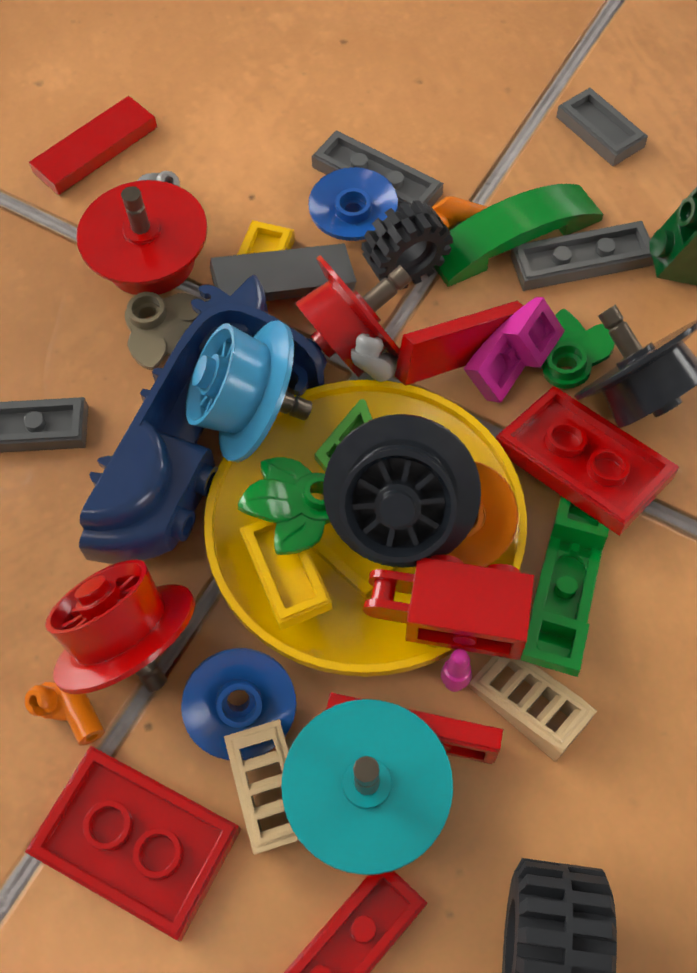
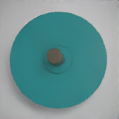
M371 699L353 700L335 705L313 718L298 734L284 763L281 784L282 800L293 832L304 847L317 859L347 873L357 875L384 874L405 867L415 861L432 846L440 835L449 816L452 804V770L446 751L439 738L416 714L386 701Z

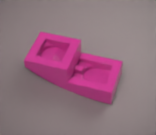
M535 297L493 332L472 356L463 370L487 401L501 403L525 366L541 368L565 330L544 297Z

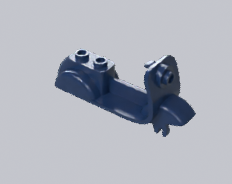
M256 275L247 278L231 296L209 284L199 286L200 295L210 300H191L192 309L198 316L183 333L164 367L154 368L152 371L155 382L150 390H141L140 395L143 403L113 456H104L97 460L99 466L105 469L103 473L90 472L89 474L95 487L80 514V524L84 530L79 541V548L87 560L107 564L134 559L144 561L173 550L179 540L183 542L189 537L195 523V510L202 496H208L213 477L218 470L215 467L211 449L196 444L204 428L190 425L187 421L186 399L189 384L205 344L219 326L228 323L254 337L267 323L275 320L280 321L268 314L265 290ZM289 327L293 335L294 357L288 387L294 390V395L300 397L306 390L325 384L324 369L327 360L317 343L305 338L302 334Z

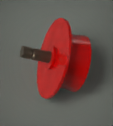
M141 180L114 187L95 199L85 210L79 221L76 239L82 259L97 275L112 281L119 289L129 294L137 295L142 292H153L159 295L175 289L188 278L193 270L195 259L204 247L208 226L201 204L187 190L168 182Z
M319 255L316 259L328 281L295 303L316 329L311 338L329 358L337 353L358 378H360L364 371L352 362L351 349H355L356 339L362 333L370 334L369 337L381 338L384 346L380 354L386 349L398 359L400 348L378 323L381 319L375 312L394 297L398 290H402L412 281L409 274L399 265L388 275V278H384L362 297L356 290L352 292L324 258Z
M136 559L115 563L89 576L56 603L45 622L46 630L64 648L54 667V682L65 693L86 694L107 688L136 673L148 692L159 690L165 685L167 678L159 666L155 665V659L172 645L191 620L195 610L193 594L187 587L178 584L156 586L146 564Z

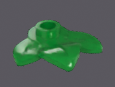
M561 309L555 316L565 332L541 366L545 379L551 385L570 389L578 387L588 380L592 367L611 356L615 343L609 335V329H606L603 324H598L585 330L568 310ZM567 366L572 367V369H561Z
M275 457L261 461L260 468L264 480H259L247 488L238 502V510L255 518L276 523L274 549L277 555H290L312 548L321 540L325 524L330 523L324 500L316 499L311 495V493L323 495L325 474L312 473L301 462L286 457Z

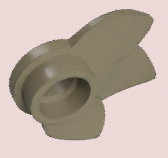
M142 292L130 299L125 311V321L128 329L131 331L127 346L131 356L139 365L146 369L154 370V368L160 365L166 355H171L183 333L198 316L192 309L191 300L200 298L187 293H177L163 299L156 293Z

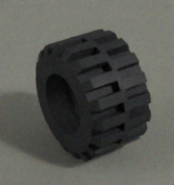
M522 858L513 873L509 889L502 973H616L617 927L615 904L611 887L603 869Z

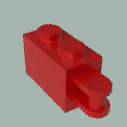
M434 555L431 558L417 560L415 574L386 569H375L370 572L368 582L373 586L371 599L364 601L363 612L376 619L406 623V641L520 660L528 636L534 575L520 573L518 568L507 564H491L487 567L464 564L459 558L450 555ZM395 592L411 594L410 604L394 601Z

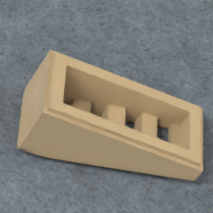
M493 656L468 684L471 690L554 762L562 756L597 713V710L566 686L534 664L521 660ZM508 666L516 673L498 691L490 684ZM525 680L532 688L516 704L509 697ZM543 695L550 703L535 718L527 711ZM560 710L568 718L554 732L546 725Z
M280 719L224 736L253 854L255 855L299 841L290 823L262 831L259 819L284 812L282 799L259 807L255 806L253 795L281 787L282 774L250 784L247 776L249 771L278 762L283 773L284 763L289 750ZM273 739L276 751L243 761L240 749Z

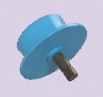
M271 321L252 337L228 323L222 324L208 339L198 358L187 393V421L193 426L219 431V446L226 460L241 462L251 456L267 436L279 412L289 413L290 416L303 421L311 413V401L298 396L294 397L293 394L286 392L294 357V341L289 326L281 321Z

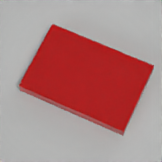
M555 386L551 387L495 437L513 463L619 536L672 481L679 469L678 465Z
M90 745L25 853L181 942L238 837L241 828Z

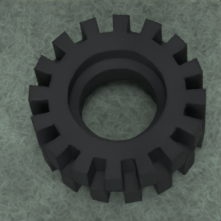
M413 200L411 207L407 202L400 203L399 211L394 212L390 208L385 212L387 215L385 220L382 221L377 218L372 223L375 231L367 230L364 235L367 241L362 242L361 249L364 252L362 254L379 281L388 278V275L401 265L412 278L413 283L418 284L422 282V275L427 274L430 277L435 273L432 268L435 265L441 267L445 262L442 255L450 254L452 248L449 244L453 243V237L429 203L425 202L422 204L420 200Z

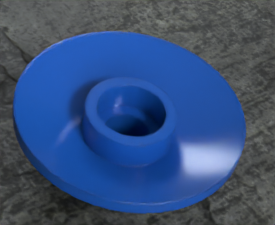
M350 167L333 171L322 177L311 190L308 205L312 221L322 232L340 240L359 241L365 240L364 235L367 230L375 231L372 223L377 218L382 221L387 218L385 214L387 210L392 208L394 212H397L398 198L393 185L383 175L365 168Z
M247 648L224 650L205 659L188 678L181 702L183 723L189 736L202 750L217 758L230 760L224 736L280 719L284 736L287 735L296 713L295 689L284 667L271 656ZM235 690H243L249 695L248 700L238 706L231 704L228 701V696ZM272 739L240 749L242 758L247 760L263 755L275 748Z

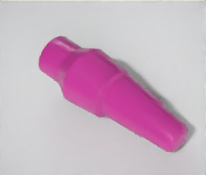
M463 649L455 650L441 669V679L445 687L452 692H458L465 688L472 678L470 657Z

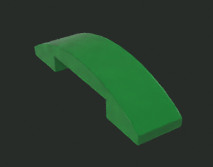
M555 184L528 190L487 207L451 229L450 235L453 237V243L449 244L452 248L449 255H442L445 262L441 267L435 265L434 268L447 287H450L487 271L489 258L559 229L563 236L570 235L602 221L604 214L578 184Z
M562 496L560 497L530 613L527 642L520 660L578 677L590 625L588 618L599 564L609 528Z

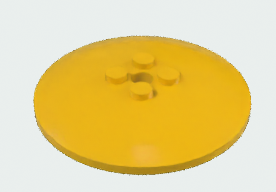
M376 380L341 381L308 389L300 396L312 402L311 413L305 421L292 417L289 413L279 412L267 436L251 456L241 462H232L223 457L210 486L204 516L206 552L213 577L224 600L246 629L269 648L301 665L322 672L344 676H384L407 672L432 664L456 650L406 641V623L376 619L363 612L364 601L371 599L373 586L368 582L369 574L372 570L386 569L415 574L416 567H391L362 557L339 537L331 522L325 524L321 540L310 548L309 551L330 596L333 609L280 630L241 536L240 527L261 520L238 510V502L247 488L259 480H264L260 468L261 461L275 457H286L301 462L312 473L325 474V471L315 460V453L361 399L366 401L372 419L386 415L408 414L421 416L443 425L465 444L474 461L488 465L502 475L510 485L517 501L519 513L518 526L508 549L491 564H507L520 570L527 538V512L522 487L511 460L490 431L474 416L457 404L425 389L411 385L405 386L398 382H380ZM311 493L314 498L324 500L322 494ZM395 592L394 601L410 604L411 594Z

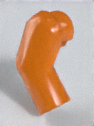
M447 196L432 206V208L449 230L458 222L462 223L476 213L486 209L487 206L458 197Z
M44 682L41 685L31 687L27 691L25 696L27 711L33 716L68 722L80 746L93 743L104 735L105 730L87 694L65 693L59 689L55 682Z

